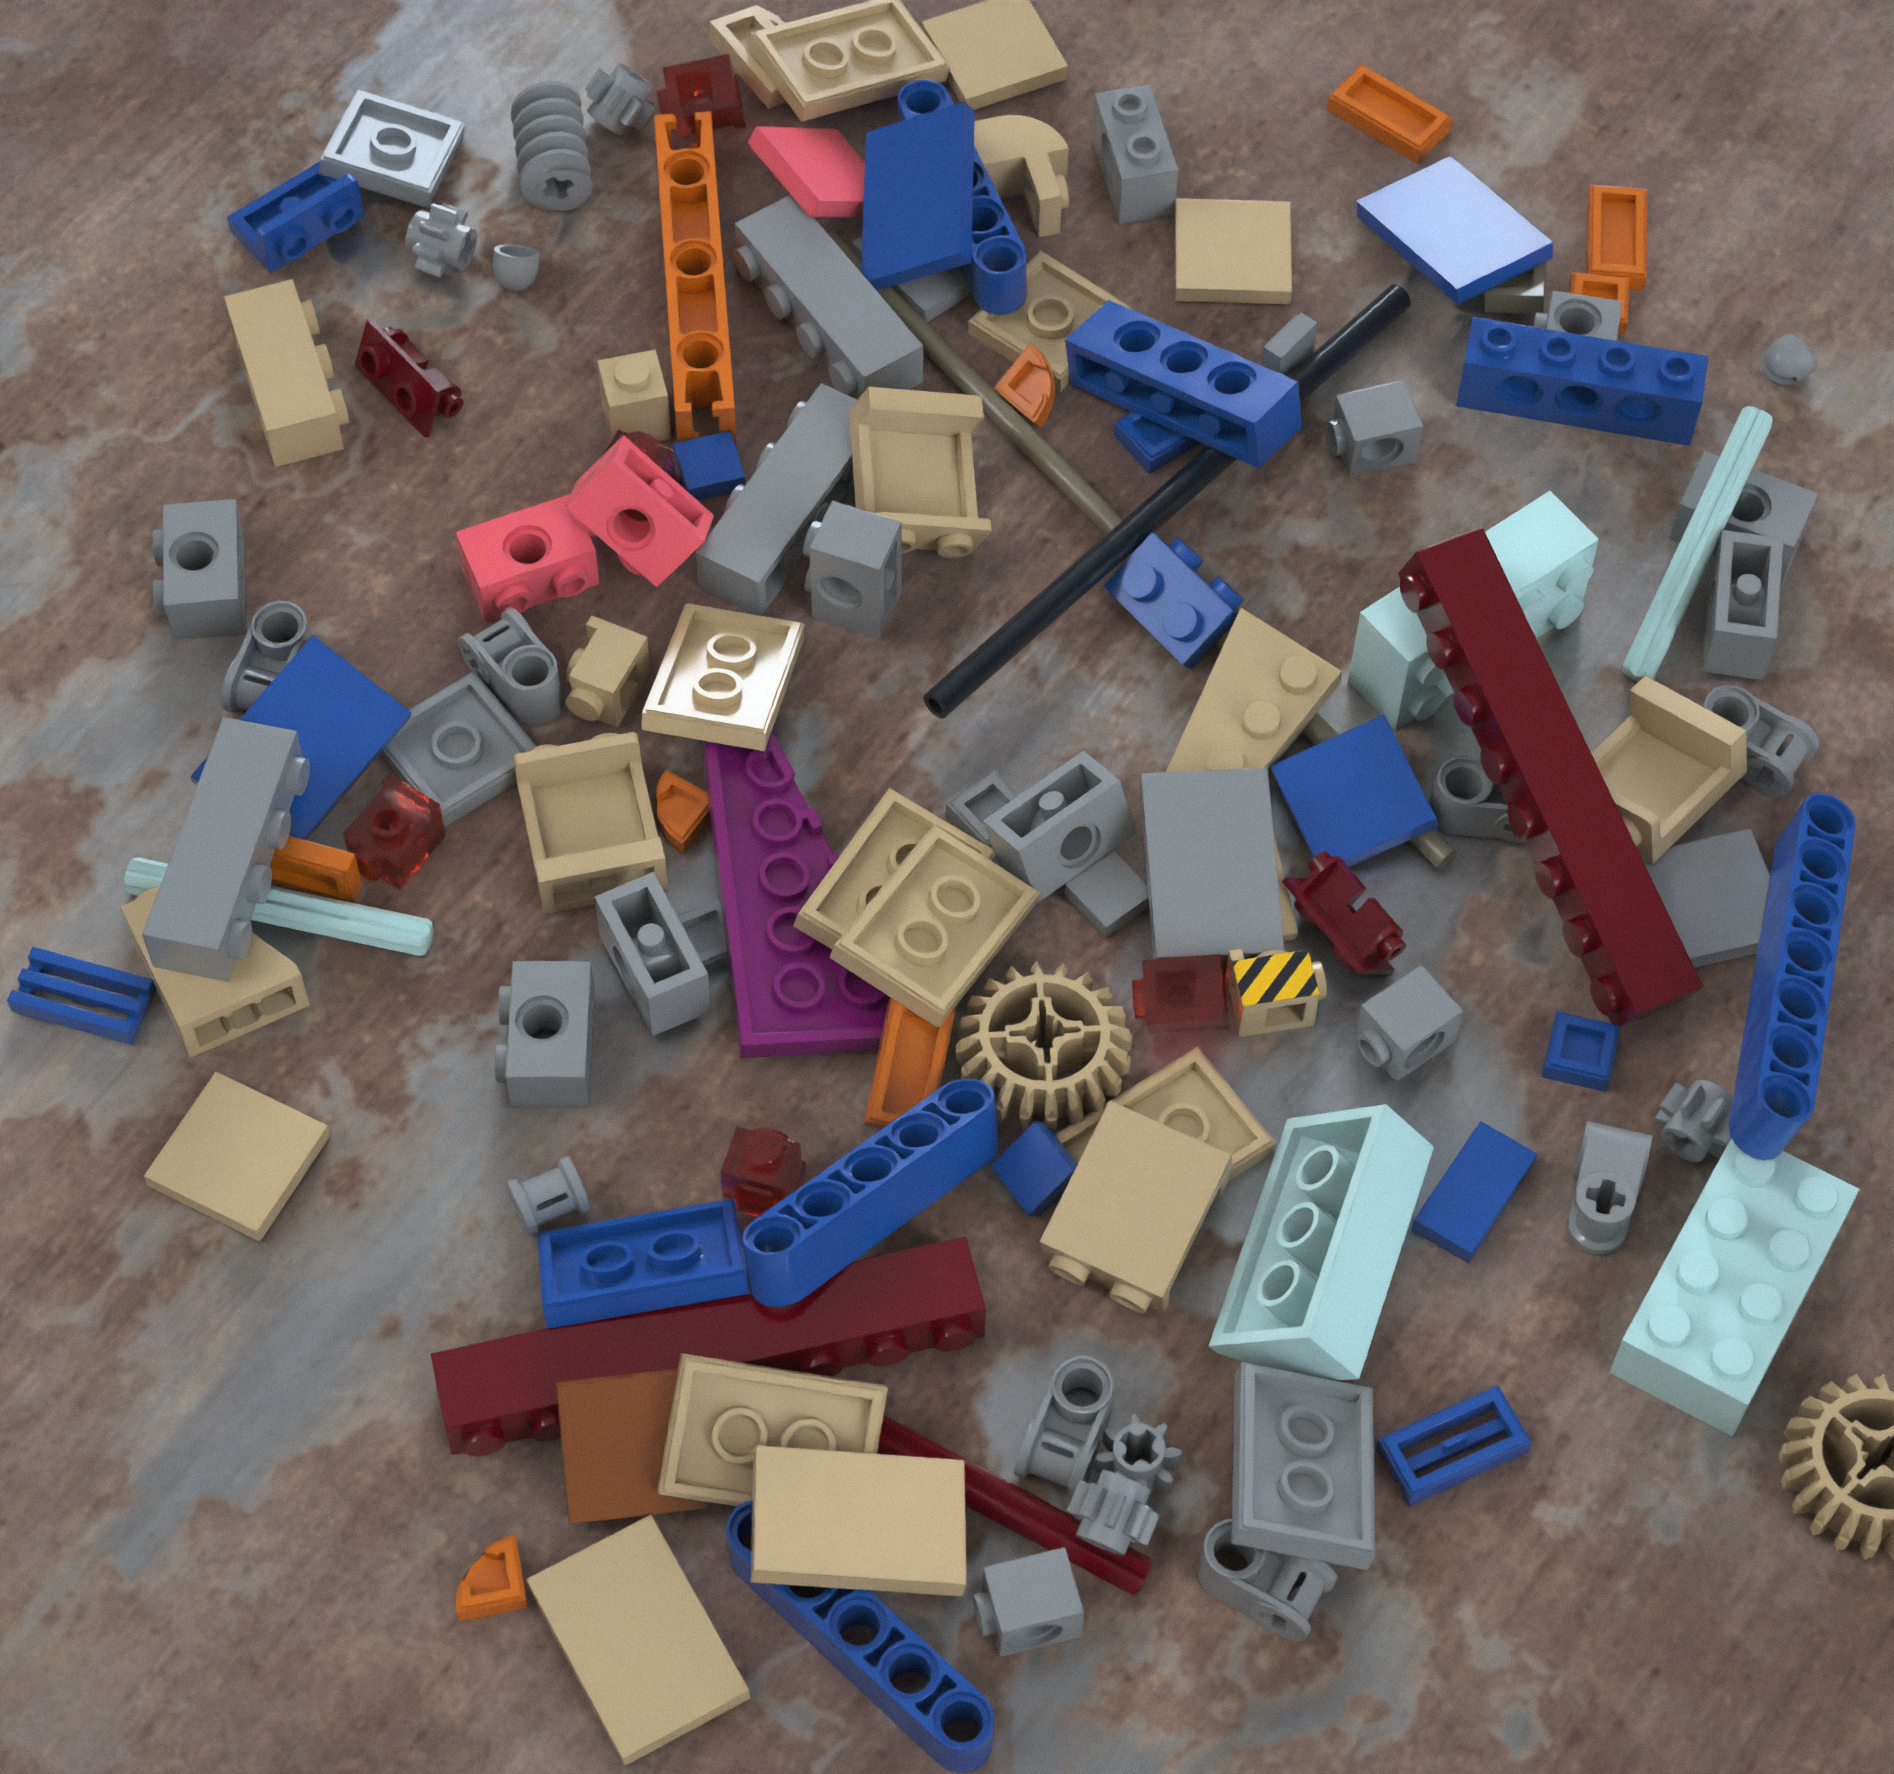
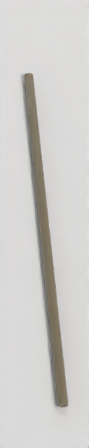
M836 231L829 232V236L861 272L862 257ZM892 287L877 290L886 303L921 342L923 352L966 395L982 396L983 412L1105 535L1124 520ZM1231 627L1214 644L1220 651L1226 641V638L1231 630ZM1318 713L1315 714L1302 731L1314 745L1339 735ZM1434 829L1409 840L1438 870L1447 867L1457 854Z

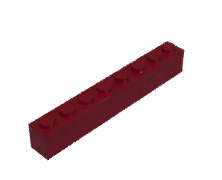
M1483 527L1416 551L1398 573L1401 596L1407 608L1411 612L1417 613L1427 634L1426 644L1430 658L1436 667L1444 670L1454 691L1453 702L1457 715L1466 726L1471 727L1481 748L1480 759L1484 772L1493 783L1498 784L1508 805L1507 815L1509 824L1517 838L1525 841L1536 864L1535 877L1543 894L1553 900L1563 921L1562 932L1569 950L1575 956L1580 957L1591 980L1590 992L1596 1007L1603 1015L1608 1016L1611 1024L1618 1025L1621 1028L1681 1003L1703 988V985Z
M965 1236L855 1260L805 1298L792 1305L773 1307L761 1304L752 1296L750 1289V1294L550 1329L545 1328L431 1353L430 1355L451 1454L455 1455L465 1452L470 1456H484L501 1450L506 1443L531 1437L539 1441H551L561 1438L556 1382L678 1369L681 1353L833 1377L840 1373L842 1368L868 1362L873 1366H888L904 1360L909 1353L936 1348L943 1352L965 1348L972 1344L976 1338L985 1337L986 1307Z

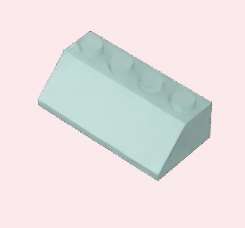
M1386 1104L1288 1118L1208 1347L1218 1354L1242 1362L1336 1381L1359 1379L1434 1146Z

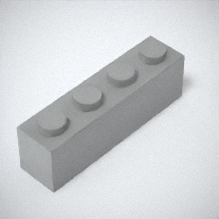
M791 195L735 223L736 249L733 250L732 256L737 270L746 281L754 280L764 292L766 302L775 317L780 320L785 318L794 328L798 341L805 353L811 358L818 357L824 364L837 391L858 400L868 387L909 390L923 382V345L817 220L814 217H809Z
M821 383L807 402L800 401L795 406L790 415L787 430L777 443L770 442L764 448L759 457L756 472L745 486L739 484L733 490L727 501L725 514L714 528H709L705 542L693 552V558L697 562L699 588L754 615L762 616L805 557L803 555L804 542L813 521L822 523L832 500L843 504L854 489L849 410L856 403V399Z
M226 717L222 718L142 933L153 967L228 982L236 959L243 960L246 957L252 939L251 916L256 903L264 904L268 897L272 881V869L270 867L275 849L282 850L288 841L291 828V814L289 810L295 795L302 796L309 780L310 761L308 758L303 757L297 731Z

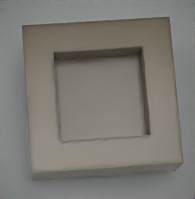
M1547 261L1485 291V312L1509 314L1543 313Z

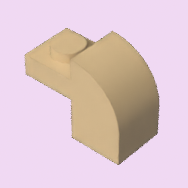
M1005 115L975 121L974 146L1000 199L1023 195L1037 236L1043 237L1060 233L1061 209L1069 207L1067 188L1069 148L1064 138L1048 124L1026 116Z

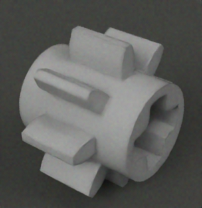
M618 63L611 74L599 67L584 89L588 92L586 96L593 100L587 112L602 126L618 135H623L630 124L639 131H642L656 111V108L653 107L654 102L647 98L654 87L643 76L624 64Z
M433 203L430 212L419 210L414 215L407 229L405 246L408 251L419 255L415 263V269L440 278L442 274L450 277L453 268L464 270L469 265L477 246V231L464 225L468 216L467 211L446 203H442L441 206Z
M1706 1080L1695 1081L1689 1090L1677 1082L1674 1083L1660 1104L1661 1110L1655 1117V1122L1664 1126L1660 1132L1663 1144L1672 1153L1687 1161L1700 1162L1708 1151L1720 1159L1731 1139L1729 1134V1118L1733 1097L1719 1085Z
M1137 1414L1131 1416L1130 1424L1119 1432L1110 1427L1104 1429L1102 1443L1110 1452H1101L1095 1455L1094 1472L1101 1474L1102 1470H1107L1146 1486L1151 1490L1150 1494L1157 1489L1159 1492L1169 1495L1172 1492L1173 1478L1166 1470L1180 1467L1182 1452L1181 1449L1165 1447L1168 1427L1165 1423L1154 1428L1140 1423ZM1141 1457H1146L1150 1460V1462L1147 1463L1146 1461L1141 1460ZM1126 1458L1135 1462L1133 1466L1125 1462Z
M1102 1470L1097 1484L1091 1483L1090 1485L1079 1480L1066 1511L1075 1515L1076 1519L1081 1520L1075 1536L1091 1545L1119 1556H1125L1130 1542L1135 1543L1136 1541L1148 1546L1160 1514L1151 1511L1152 1508L1145 1505L1151 1490L1136 1481L1107 1470Z

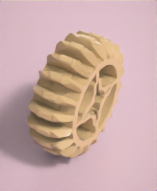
M1036 961L1031 967L1030 976L1025 977L1011 966L1005 974V985L988 978L987 983L983 986V997L971 995V999L967 1003V1016H962L957 1026V1037L960 1040L956 1044V1061L959 1062V1065L963 1066L961 1068V1079H977L986 1082L992 1087L999 1123L1014 1113L1019 1115V1126L1023 1132L1032 1124V1119L1044 1120V1123L1053 1132L1057 1128V1118L1065 1117L1070 1124L1075 1125L1083 1120V1109L1090 1113L1093 1111L1100 1112L1105 1108V1097L1115 1098L1120 1093L1121 1077H1126L1130 1070L1131 1057L1128 1056V1051L1131 1050L1132 1034L1128 1028H1124L1126 1014L1123 1006H1111L1112 994L1109 991V987L1091 991L1092 978L1088 971L1074 981L1068 979V969L1064 963L1055 970V975L1043 974V968ZM1029 1015L1028 1018L1021 1023L1007 1025L1020 1017ZM1039 1031L1043 1032L1044 1045L1050 1046L1049 1063L1044 1061L1043 1048L1037 1047ZM1082 1062H1089L1079 1072L1057 1080L1065 1071L1081 1068ZM1016 1073L1023 1074V1075L1029 1077V1079H1028V1078H1025V1077H1022V1076H1020V1075H1018V1074H1016Z
M1856 1373L1854 1376L1847 1378L1843 1390L1832 1381L1822 1386L1818 1399L1811 1396L1806 1398L1797 1411L1799 1417L1790 1419L1784 1431L1785 1439L1789 1442L1784 1443L1779 1452V1463L1789 1468L1781 1478L1782 1489L1800 1492L1792 1503L1793 1514L1813 1512L1816 1516L1810 1526L1812 1536L1823 1533L1827 1528L1837 1534L1834 1540L1836 1552L1844 1550L1849 1542L1853 1540L1859 1542L1863 1559L1866 1560L1875 1555L1879 1544H1881L1893 1561L1894 1392L1889 1391V1384L1885 1374L1876 1377L1870 1389H1867ZM1864 1425L1873 1426V1427H1878V1428H1881V1429H1884V1430H1880V1431H1878V1430H1873V1429H1869L1868 1427H1866V1426H1864ZM1822 1445L1832 1453L1830 1460L1841 1471L1843 1483L1840 1487L1834 1482L1826 1468ZM1886 1454H1890L1885 1465L1878 1467L1876 1470L1871 1469L1863 1479H1858L1864 1468L1871 1466L1873 1462L1877 1464ZM1863 1503H1878L1887 1509L1875 1508Z

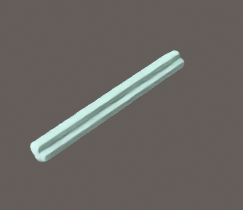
M1746 406L1742 409L1623 663V674L1632 680L1639 682L1644 676L1654 680L1719 541L1721 532L1728 522L1772 427V416L1763 410Z
M139 857L131 859L124 877L126 891L131 895L138 896L146 890L160 887L168 863ZM276 886L270 887L264 904L256 903L250 919L417 956L428 953L434 932L432 922L427 918Z

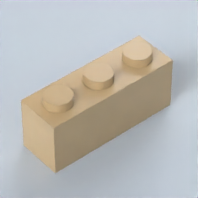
M293 279L224 296L232 334L274 467L343 450L344 446L339 426L350 423L340 388L329 391L326 380L335 378L326 344L314 346L312 336L320 334L311 299L300 302Z

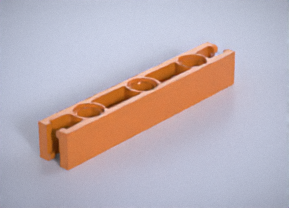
M711 111L695 112L697 143H691L692 149L684 148L679 150H673L671 129H677L676 116L673 114L654 115L677 442L700 437L699 431L693 432L692 408L712 407V417H718L719 433L731 431L734 442L737 444Z

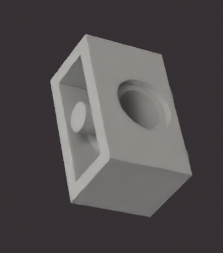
M1151 85L1095 93L1092 141L1119 225L1174 216L1178 168Z
M1704 451L1679 504L1670 540L1680 543L1720 458L1719 456ZM1752 469L1724 530L1784 538L1781 582H1783L1805 534L1819 493ZM1716 545V547H1715V549H1714V552H1713V554H1712L1713 556L1715 555V551H1716L1717 545Z
M227 499L164 504L163 529L153 530L155 562L157 566H163V579L153 580V599L156 615L167 616L173 640L247 634L245 532L237 500Z
M832 500L822 523L813 521L803 547V555L810 558V566L806 575L804 589L806 592L811 593L812 618L880 640L902 593V522Z
M1722 530L1709 571L1701 672L1763 680L1777 641L1784 538Z
M1085 751L1080 752L983 820L999 866L1041 892L1036 903H1039L1137 833L1120 780Z
M654 872L594 896L599 935L652 1036L711 1012L708 972Z
M591 961L512 962L511 986H500L499 1023L500 1025H509L508 1043H497L495 1050L496 1082L507 1083L511 1107H590L595 987ZM544 1029L557 1031L554 1036L547 1039L531 1037L534 1033Z

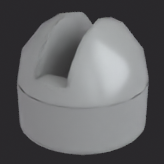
M503 244L495 246L492 269L496 280L502 287L511 291L526 289L534 282L538 274L540 252L523 245Z
M1786 333L1775 341L1765 354L1764 371L1769 380L1778 385L1791 386L1796 384L1816 369L1814 357L1802 340L1791 333Z

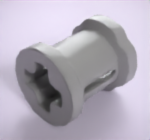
M569 1156L558 1159V1167L526 1181L520 1182L516 1178L506 1181L516 1213L529 1237L539 1233V1225L569 1212L577 1210L580 1214L591 1211L585 1189Z

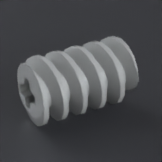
M559 81L540 82L524 89L513 101L510 115L513 123V137L515 139V154L518 158L517 170L520 175L519 186L524 198L533 206L546 211L557 212L573 210L585 203L592 194L593 182L590 178L591 166L588 162L589 152L585 143L584 116L580 109L581 98L574 87Z

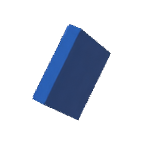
M1384 714L1270 766L1274 780L1313 858L1317 854L1327 851L1332 857L1340 856L1345 864L1351 867L1438 827L1437 818Z

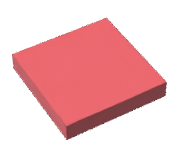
M756 126L748 140V144L809 217L863 218L865 161L837 129Z

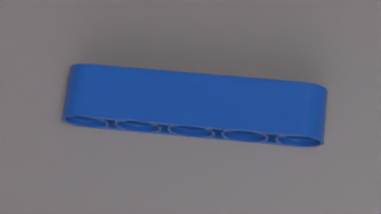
M927 79L912 81L906 84L898 94L899 122L954 105L942 84ZM974 146L971 263L960 266V269L976 303L981 309L997 315L1010 314L1019 310L1027 298L1026 251Z
M966 1078L954 1080L943 1085L752 1221L745 1228L742 1236L752 1296L759 1303L773 1307L792 1305L802 1300L990 1162L998 1154L1000 1148L995 1095L992 1087L986 1082Z
M752 1500L736 1507L728 1518L726 1527L730 1563L736 1574L940 1766L951 1772L967 1773L975 1771L984 1765L992 1751L995 1720L992 1706L987 1699L870 1590L826 1587L824 1592L817 1597L802 1598L791 1591L793 1585L751 1582V1550L745 1548L741 1543L747 1536L752 1534ZM858 1624L866 1625L877 1633L873 1641L861 1646L847 1643L842 1639L841 1635L850 1626ZM910 1671L924 1676L929 1683L920 1692L907 1694L895 1689L891 1682L901 1673ZM963 1719L974 1723L981 1732L973 1740L961 1743L948 1738L942 1730L950 1722Z

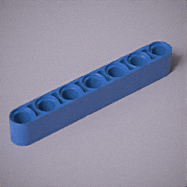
M1815 793L1804 800L1778 836L1774 848L1729 1118V1134L1733 1142L1742 1152L1760 1160H1770L1779 1156L1811 1117L1815 1106L1856 828L1855 817L1850 808L1843 801L1825 793Z

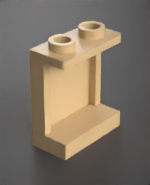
M868 387L849 410L856 508L902 522V554L911 552L914 549L936 550L938 555L946 558L963 557L971 554L992 533L991 520L978 518L971 432L984 419L982 396Z
M1644 676L1630 689L1631 715L1591 754L1641 858L1653 865L1747 773V731L1655 680Z
M603 733L587 741L560 746L551 744L540 745L528 752L518 753L513 756L517 787L544 914L595 905L594 896L652 872L655 873L663 890H669L664 849L655 825L641 762L637 733Z
M1109 1100L1040 1240L1043 1257L1050 1261L1048 1269L1062 1279L1083 1286L1086 1280L1089 1279L1111 1289L1109 1297L1113 1301L1132 1311L1144 1314L1147 1308L1150 1307L1164 1313L1170 1301V1289L1216 1194L1222 1195L1232 1175V1155Z

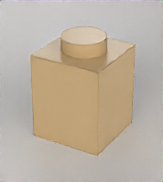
M656 349L597 360L602 407L611 440L617 430L619 439L624 435L635 446L672 439L668 394Z

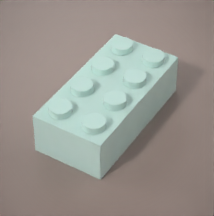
M1548 491L1485 532L1536 639L1553 627L1557 629L1567 627L1581 614L1584 608L1583 599L1588 580L1594 571L1592 565L1599 539L1551 491ZM1400 587L1360 612L1348 682L1380 715H1385L1389 725L1395 731L1414 718L1418 721L1428 718L1441 706L1446 697L1454 693L1444 670L1436 667L1431 660L1426 644L1427 634L1417 613L1411 612L1405 605Z
M1731 1138L1624 1335L1609 1373L1733 1437L1831 1249L1860 1189L1784 1151L1776 1158L1770 1160L1752 1158L1742 1152Z

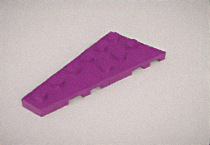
M772 731L765 751L701 740L740 1058L878 1050L887 1006L891 997L830 958L832 949L793 926L798 913L840 855L833 853L822 833L823 824L814 807H808L795 783V772Z

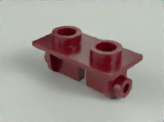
M372 318L368 319L355 366L424 437H428L436 416L444 414L446 417H453L460 412L464 405V401L460 398L461 389L456 384L451 383L436 367L425 370L427 369L429 359L408 339L407 334L403 330H394L392 327L381 329Z
M1323 851L1309 862L1308 869L1312 874L1308 878L1286 877L1282 881L1296 898L1294 906L1298 913L1310 924L1321 928L1335 945L1333 953L1343 966L1359 975L1392 974L1395 969L1388 961L1399 956L1406 947V943L1401 939L1403 930L1375 898H1368L1357 911L1353 908L1352 905L1367 888L1340 856L1332 857L1327 851Z

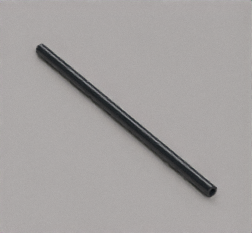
M1390 285L1287 376L1298 381L1300 404L1411 306L1410 296L1405 289L1399 285ZM1209 446L1203 449L926 692L923 700L929 711L938 718H946L1136 550L1152 532L1155 533L1237 459Z

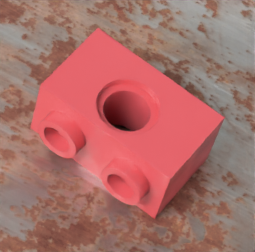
M624 435L576 481L565 506L572 513L576 524L585 533L591 536H598L618 554L619 560L626 569L637 576H644L656 588L705 542L714 517L707 508ZM634 509L640 511L648 520L636 521L630 518L624 510Z
M571 494L455 532L461 568L485 623L501 618V612L509 607L515 608L522 614L536 605L560 597H573L579 595L587 588L600 584L596 549L589 534L585 533L576 524L572 513L565 508Z

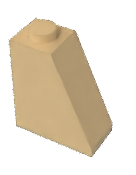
M160 887L146 890L138 895L134 901L120 906L130 937L150 978L153 979L156 990L190 1058L310 1005L302 973L297 964L253 932L249 951L243 960L236 959L228 982L153 967L142 933Z

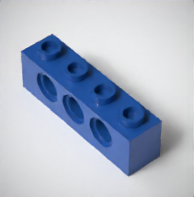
M1110 300L1104 303L1065 339L1071 385L1256 468H1260L1302 427L1298 381Z
M1472 317L1456 406L1690 446L1702 405L1709 356Z

